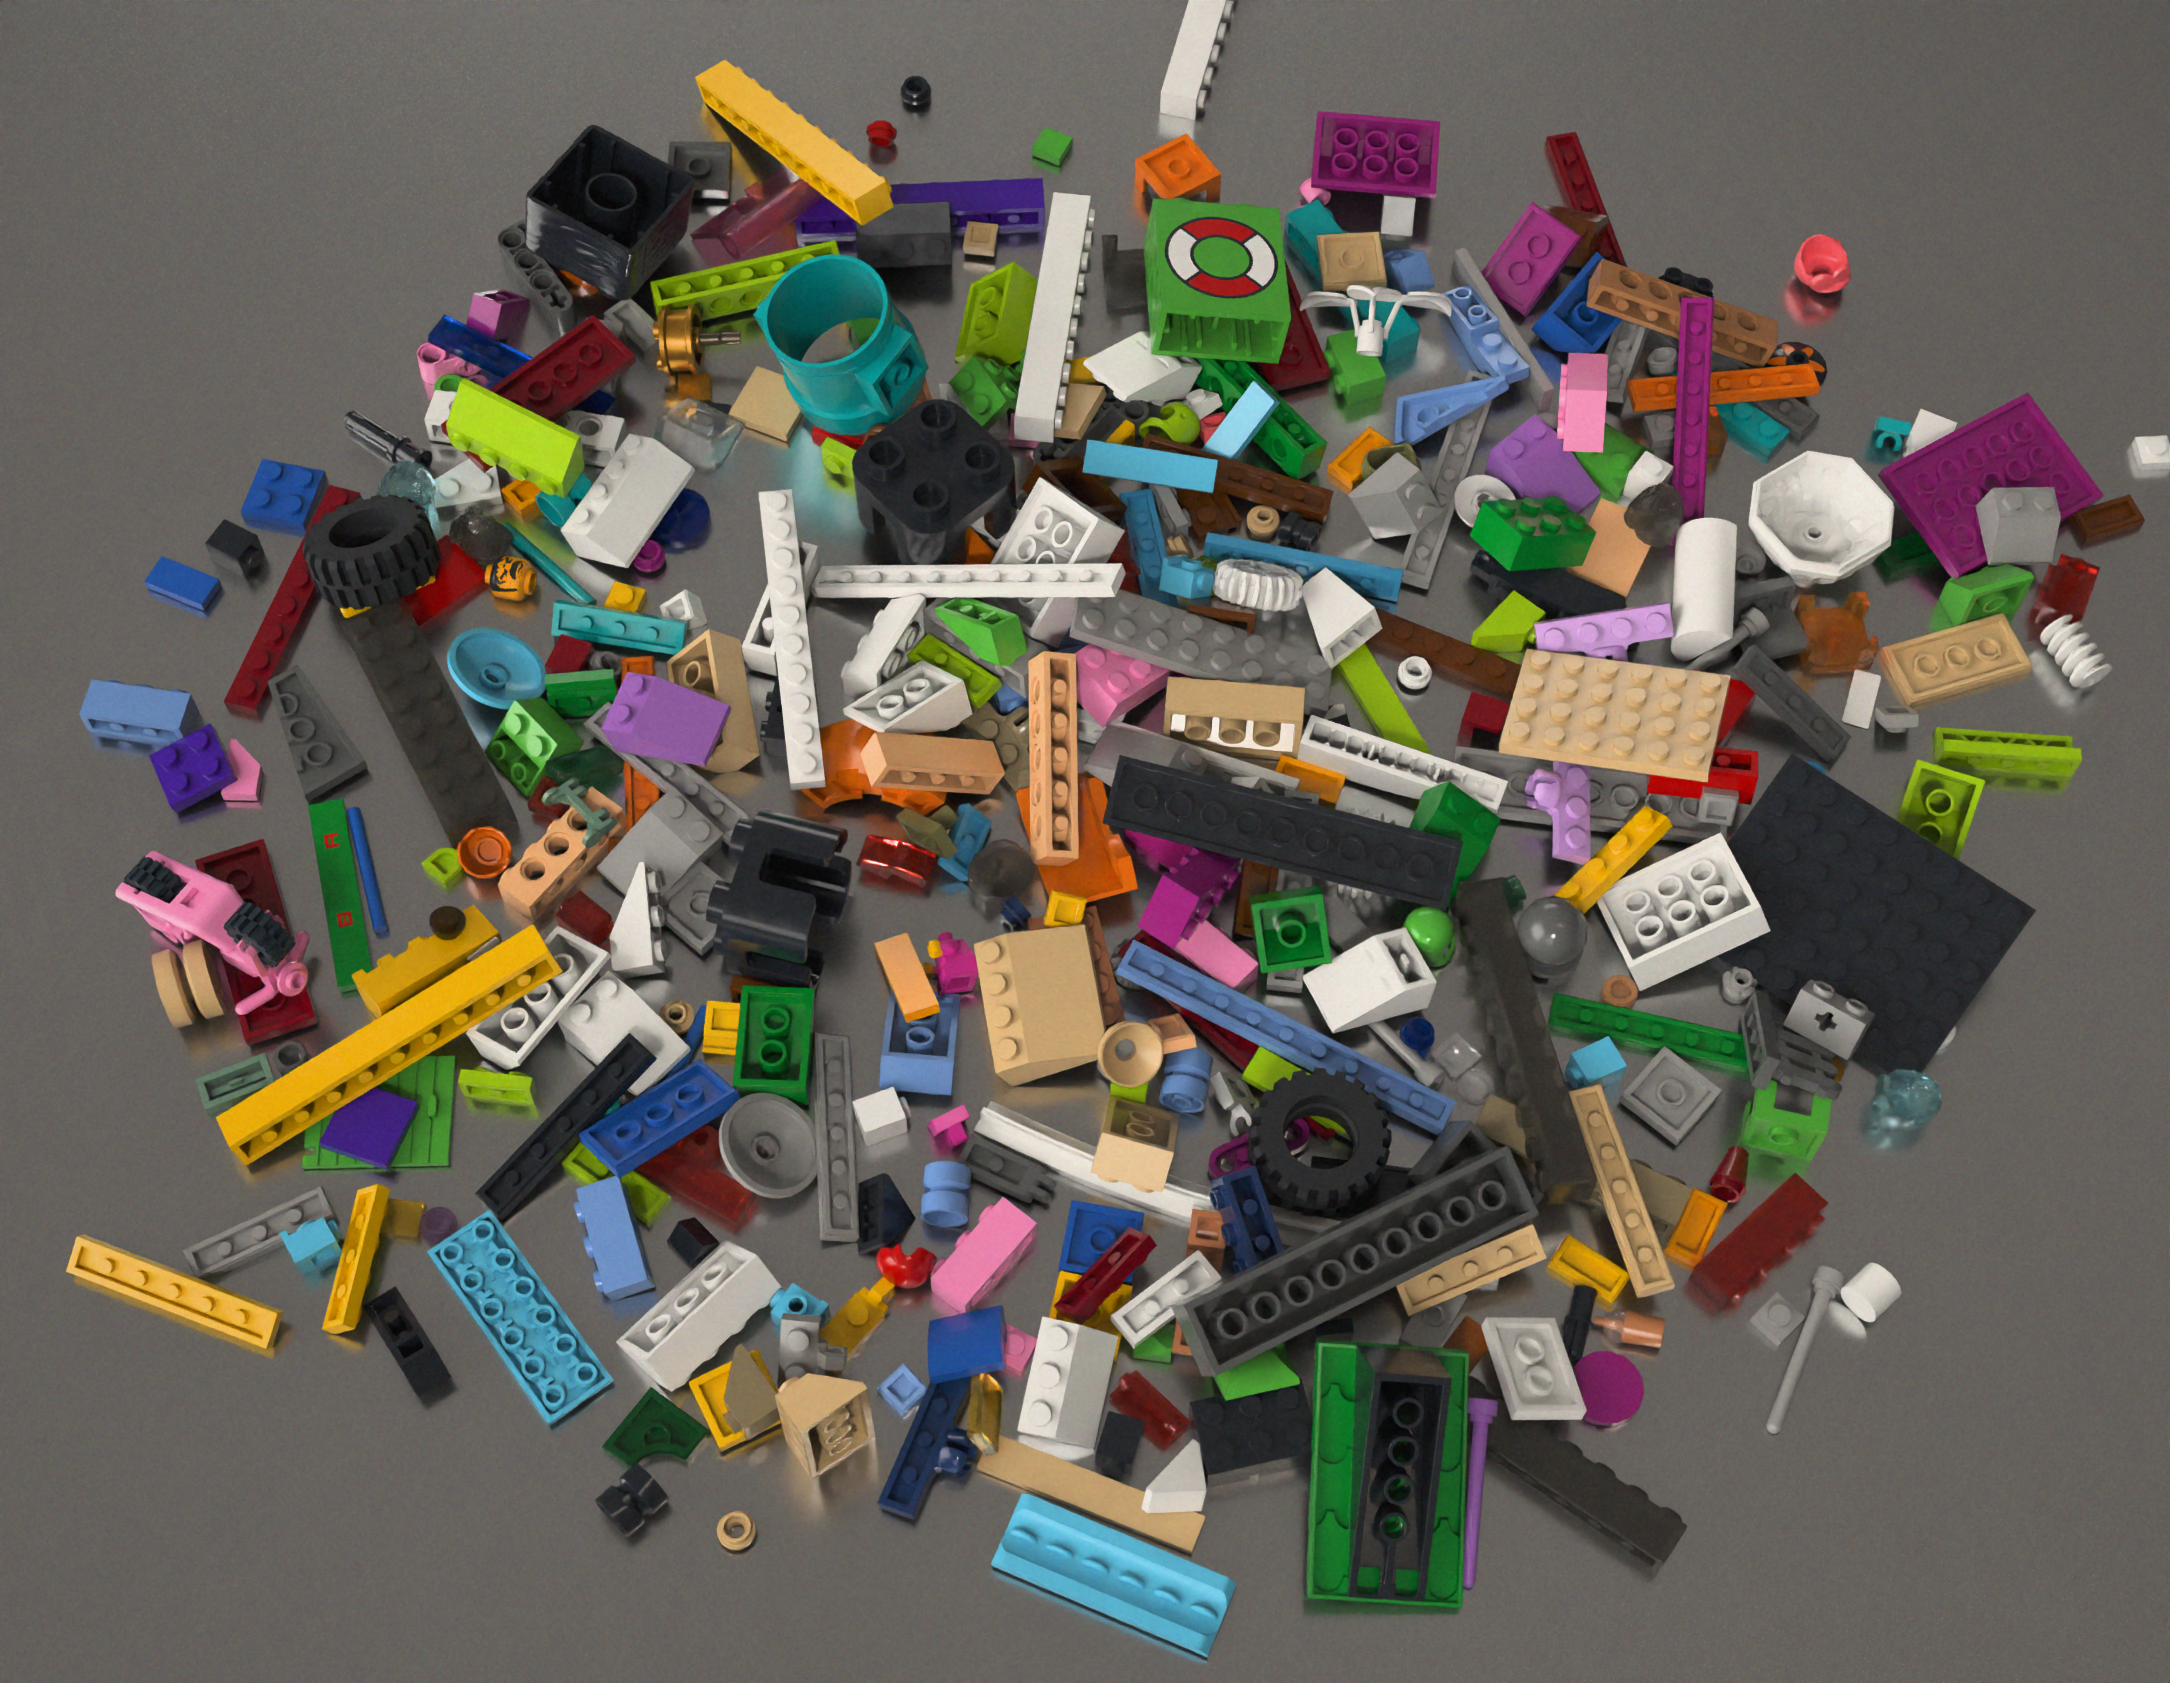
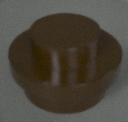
M442 906L431 913L429 926L438 938L453 940L464 931L466 918L460 909L453 906Z

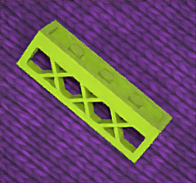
M1936 727L1933 732L1935 765L1944 768L2073 777L2082 761L2081 748H2073L2072 736Z

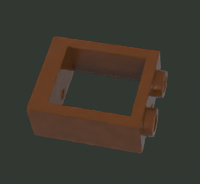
M1079 456L1036 463L1022 487L1029 496L1037 480L1041 477L1074 497L1068 491L1070 490L1080 502L1105 516L1118 526L1121 525V518L1128 508L1097 475L1082 473L1084 461Z

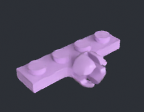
M1669 602L1533 622L1537 650L1563 654L1582 651L1585 652L1586 657L1606 659V656H1608L1609 660L1628 662L1627 648L1630 644L1674 637Z
M1553 761V772L1538 768L1534 774L1529 776L1525 793L1535 796V798L1525 796V802L1530 808L1547 812L1552 817V857L1584 865L1590 860V766Z

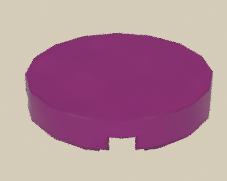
M1595 1351L1582 1357L1573 1367V1372L1587 1410L1583 1416L1586 1422L1594 1425L1600 1424L1607 1425V1427H1617L1629 1421L1639 1410L1644 1396L1643 1378L1636 1366L1623 1355L1611 1351Z

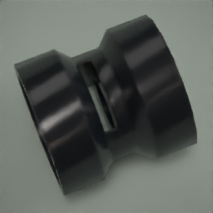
M1292 510L1284 519L1277 538L1286 544L1293 542L1298 550L1311 552L1321 535L1323 526L1315 521H1304L1302 514Z

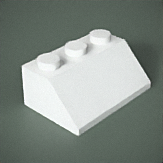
M919 594L891 599L885 610H879L873 622V629L869 635L865 634L861 638L857 647V654L852 661L848 660L841 671L840 677L843 679L844 694L858 700L905 670L909 664L906 655L927 635L923 610L926 608V598Z
M1042 1316L1017 1431L1022 1434L1094 1449L1118 1336L1080 1324Z

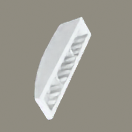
M1314 715L1310 716L1297 758L1298 760L1346 775V779L1419 800H1421L1425 790L1450 781L1493 813H1497L1508 783L1504 779Z

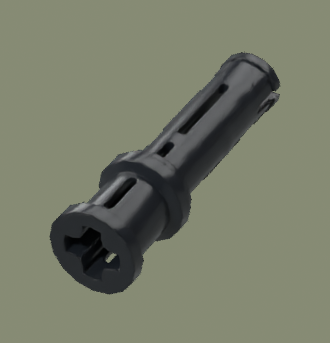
M350 410L345 415L343 426L387 453L388 459L395 464L401 463L409 468V472L416 477L423 475L429 469L433 458L429 450L416 447L412 444L410 438L406 436L392 434L357 410Z

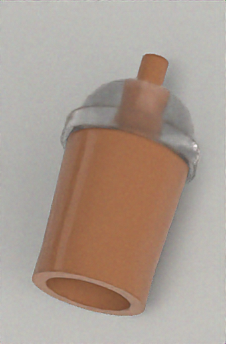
M1621 1306V1308L1609 1310L1604 1318L1594 1316L1593 1324L1602 1325L1605 1336L1615 1341L1616 1344L1628 1343L1661 1348L1666 1319L1628 1310L1627 1307Z

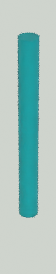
M507 521L500 526L499 531L579 603L596 606L597 600L512 524Z

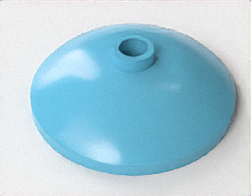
M492 628L467 630L458 635L449 648L447 665L452 678L468 696L484 705L509 710L514 700L540 698L546 688V670L541 657L529 644L508 632Z

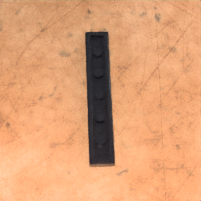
M629 1033L475 1194L503 1220L580 1140L579 1133L594 1125L657 1058Z

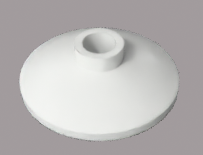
M1473 475L1460 482L1455 490L1453 501L1458 516L1464 523L1473 528L1483 501L1516 499L1510 488L1497 478L1488 475Z

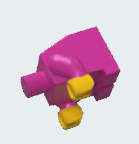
M944 932L938 936V940L929 941L927 949L930 957L935 958L936 966L933 967L929 962L922 963L921 965L928 980L939 977L936 986L938 994L973 991L975 980H977L979 973L975 955L964 939H953L950 932Z

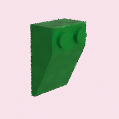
M1450 781L1424 791L1409 826L1411 829L1463 842L1447 909L1490 847L1501 820Z
M742 986L732 1084L733 1088L739 1092L740 1098L754 1093H772L785 1097L796 1105H809L812 1070L814 988Z

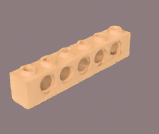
M1043 651L1028 661L1031 864L1064 866L1079 859L1076 654Z

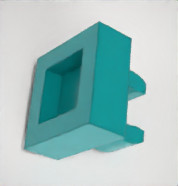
M1881 416L1875 419L1873 432L1880 433L1875 441L1876 448L1881 449L1883 440L1889 437L1894 441L1893 452H1898L1902 447L1901 438H1906L1910 435L1912 423Z

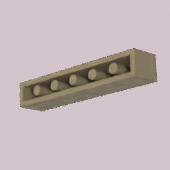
M1489 1095L1475 1125L1497 1148L1508 1146L1517 1167L1605 1208L1577 1130L1560 1127L1552 1123L1547 1116L1541 1113L1528 1112L1518 1107L1513 1100L1507 1097ZM1629 1159L1656 1233L1670 1239L1693 1188L1686 1186L1685 1182L1678 1177L1672 1175L1665 1176L1652 1170L1651 1166L1644 1161Z

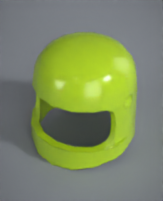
M1170 402L1161 408V419L1157 417L1148 418L1139 426L1138 431L1144 440L1146 433L1150 434L1148 426L1160 427L1163 431L1157 435L1158 437L1190 446L1197 439L1201 426L1197 414L1191 407L1182 402Z

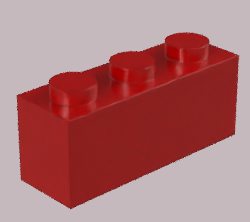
M1716 747L1708 783L1647 774V793L1701 799L1703 786L1738 791V803L1751 805L1759 777L1758 751Z

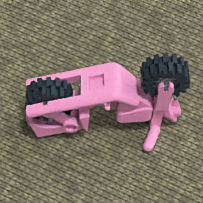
M151 851L135 865L124 878V883L122 882L116 889L115 894L117 898L132 904L152 927L162 931L171 941L177 944L181 942L184 945L202 938L218 947L222 957L229 964L252 977L260 976L265 986L239 1001L235 1006L237 1014L245 1015L273 999L279 991L285 996H295L306 986L308 970L302 964V960L310 940L309 934L305 931H300L294 939L289 935V931L285 928L284 922L279 916L275 915L274 917L270 910L263 912L258 906L255 907L252 903L244 902L232 884L221 881L157 851Z

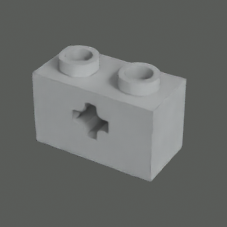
M1811 979L1800 990L1783 1025L1848 1060L1859 1047L1875 1014L1868 1011L1864 1003L1852 998L1846 999L1837 994L1831 985L1823 981L1815 982ZM1829 1012L1833 1014L1832 1021L1828 1018Z

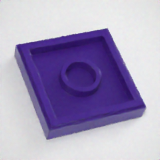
M372 1088L335 1111L319 1144L321 1148L389 1170L420 1108L419 1104L416 1101Z

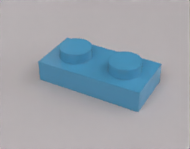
M969 803L959 805L956 813L958 821L951 826L948 834L957 852L948 860L940 857L937 863L961 882L971 880L992 823L990 819Z

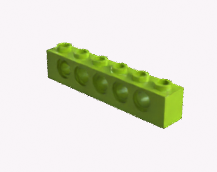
M836 240L651 281L650 286L657 318L658 312L663 305H669L671 310L687 309L689 304H696L700 312L701 321L758 308V305L768 297L777 281L792 266L818 256L840 255Z

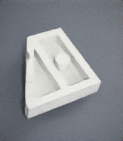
M467 459L432 481L435 507L438 515L503 504L497 465L483 473L470 459Z

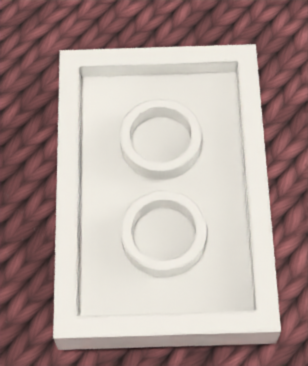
M1486 1317L1481 1328L1511 1420H1582L1587 1410L1555 1318Z

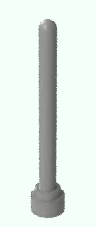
M1752 607L1741 616V621L1738 622L1739 627L1733 630L1732 639L1705 652L1684 669L1704 671L1746 637H1759L1768 630L1770 625L1767 618L1760 610Z
M1384 1020L1367 1024L1415 1071L1416 1082L1435 1090L1444 1081L1447 1072L1437 1062L1425 1061Z
M1819 1266L1813 1277V1291L1816 1294L1766 1425L1767 1430L1772 1434H1777L1782 1429L1830 1299L1835 1298L1836 1294H1840L1846 1277L1841 1272L1833 1268Z

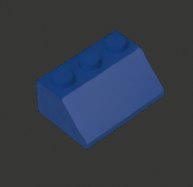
M1598 252L1584 265L1531 328L1535 334L1554 350L1568 353L1595 354L1623 320L1586 306L1589 280L1601 259H1605Z

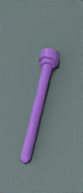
M1468 1398L1467 1414H1470L1469 1422H1473L1464 1525L1463 1587L1465 1588L1473 1587L1476 1581L1488 1425L1493 1423V1417H1497L1498 1401Z

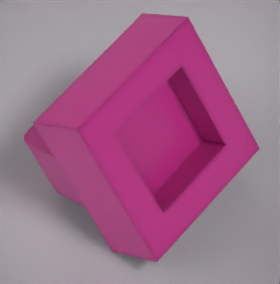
M963 1104L931 1120L927 1126L933 1137L944 1133L953 1148L968 1139L961 1123L968 1120L970 1116Z

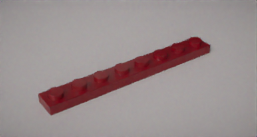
M329 485L306 534L310 532L312 525L315 522H320L321 517L328 512L332 513L336 511L337 507L343 504L349 505L354 503V500L362 498L360 492ZM306 534L224 699V703L229 709L259 716L270 693L268 681L279 674L318 593L303 555L302 549Z

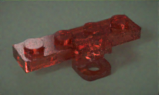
M707 1124L679 1140L676 1144L677 1147L671 1145L635 1168L736 1226L740 1224L757 1197V1194L745 1188L738 1181L715 1169L722 1159L719 1147V1131Z

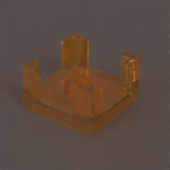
M1867 592L1850 593L1844 607L1814 609L1813 607L1817 599L1816 595H1800L1794 614L1809 639L1805 652L1800 653L1804 673L1870 670L1879 651L1877 636H1872L1869 642L1864 624V618L1869 608Z

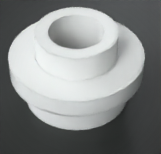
M1409 657L1399 666L1398 678L1408 688H1423L1431 680V667L1421 657ZM1415 672L1420 676H1412L1409 673Z

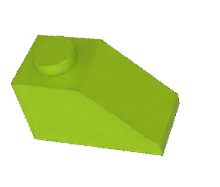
M1513 590L1473 632L1470 645L1489 653L1521 652L1530 642L1532 644L1536 643L1533 622L1544 621L1546 612Z

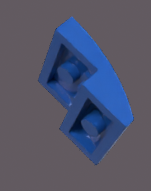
M994 1306L929 1322L928 1371L929 1379L933 1384L1006 1369L1004 1342H1007L1003 1306Z

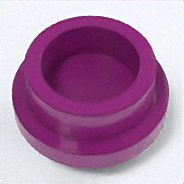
M647 540L633 560V564L638 570L643 572L656 571L665 562V552L657 542Z

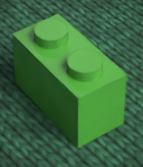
M1355 329L1327 336L1326 350L1323 351L1329 369L1332 370L1336 391L1338 394H1343L1347 405L1382 396L1386 382V374L1377 356H1363L1356 353L1358 337H1354Z

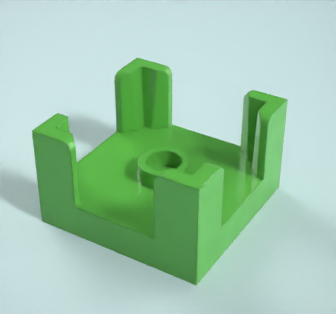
M1770 1080L1765 1091L1755 1088L1754 1101L1748 1100L1745 1106L1739 1145L1812 1161L1828 1132L1832 1099L1826 1097L1822 1099L1814 1093L1811 1114L1808 1116L1774 1108L1777 1091L1776 1081Z

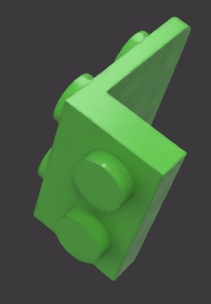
M974 355L948 382L974 419L986 430H989L1009 408L1016 410L1020 375L1009 365L1004 367L990 358L985 360Z

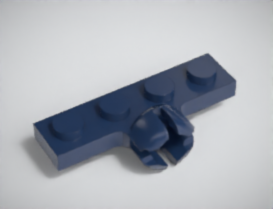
M972 1376L933 1384L930 1381L877 1502L881 1509L915 1520L930 1484L937 1473L945 1472L956 1477H962L971 1470L972 1465L965 1463L966 1458L975 1460L978 1451V1441L973 1432L958 1428L957 1422L975 1383Z

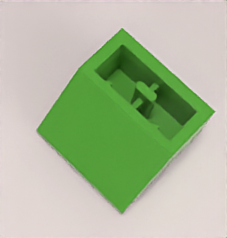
M543 698L514 700L484 753L527 797L533 795L568 769L585 741Z

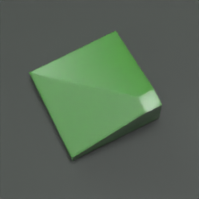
M1166 1324L1134 1348L1133 1358L1170 1363L1175 1325Z

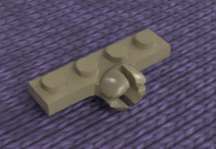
M988 701L980 709L970 703L972 715L961 721V723L974 739L993 741L1005 772L1003 777L1015 792L1018 789L1030 786L1029 709L1024 705L1018 706L1010 714L1001 716Z

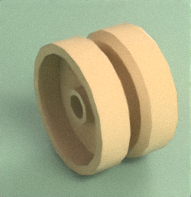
M203 939L184 944L182 950L184 967L177 953L171 949L152 954V966L158 993L169 1020L175 1029L195 1023L197 1014L195 1002L201 1015L206 1019L226 1014L225 998L210 951Z

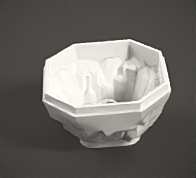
M1806 451L1753 483L1749 527L1755 536L1756 542L1764 548V553L1767 554L1775 565L1785 570L1794 580L1804 584H1830L1837 580L1845 579L1856 570L1870 565L1883 551L1891 546L1895 507L1890 498L1852 458Z

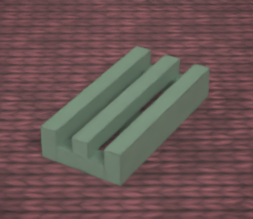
M265 1052L195 1079L208 1115L237 1105L275 1082L274 1074ZM256 1069H263L262 1071L257 1072L255 1074L249 1075L244 1078L239 1077L237 1079L229 1081L226 1085L207 1091V1088L215 1086L217 1084L228 1081L230 1079L241 1076Z

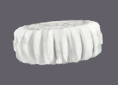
M1231 558L1217 564V569L1214 571L1213 591L1222 600L1229 601L1231 604H1239L1242 607L1246 606L1264 611H1287L1299 605V600L1302 598L1303 579L1301 575L1292 569H1286L1284 566H1278L1274 563Z

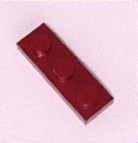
M1129 1227L1054 1307L1062 1317L1082 1325L1086 1320L1095 1315L1098 1307L1112 1293L1122 1286L1123 1281L1130 1273L1146 1261L1150 1252L1157 1246L1150 1235Z

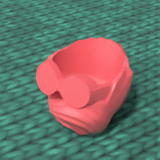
M1818 234L1807 238L1802 243L1794 263L1795 274L1802 283L1819 293H1832L1847 286L1851 278L1850 266L1845 249L1839 240Z

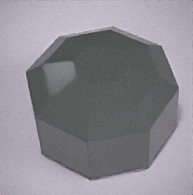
M287 1040L276 1047L272 1060L281 1075L284 1076L312 1058L302 1042Z

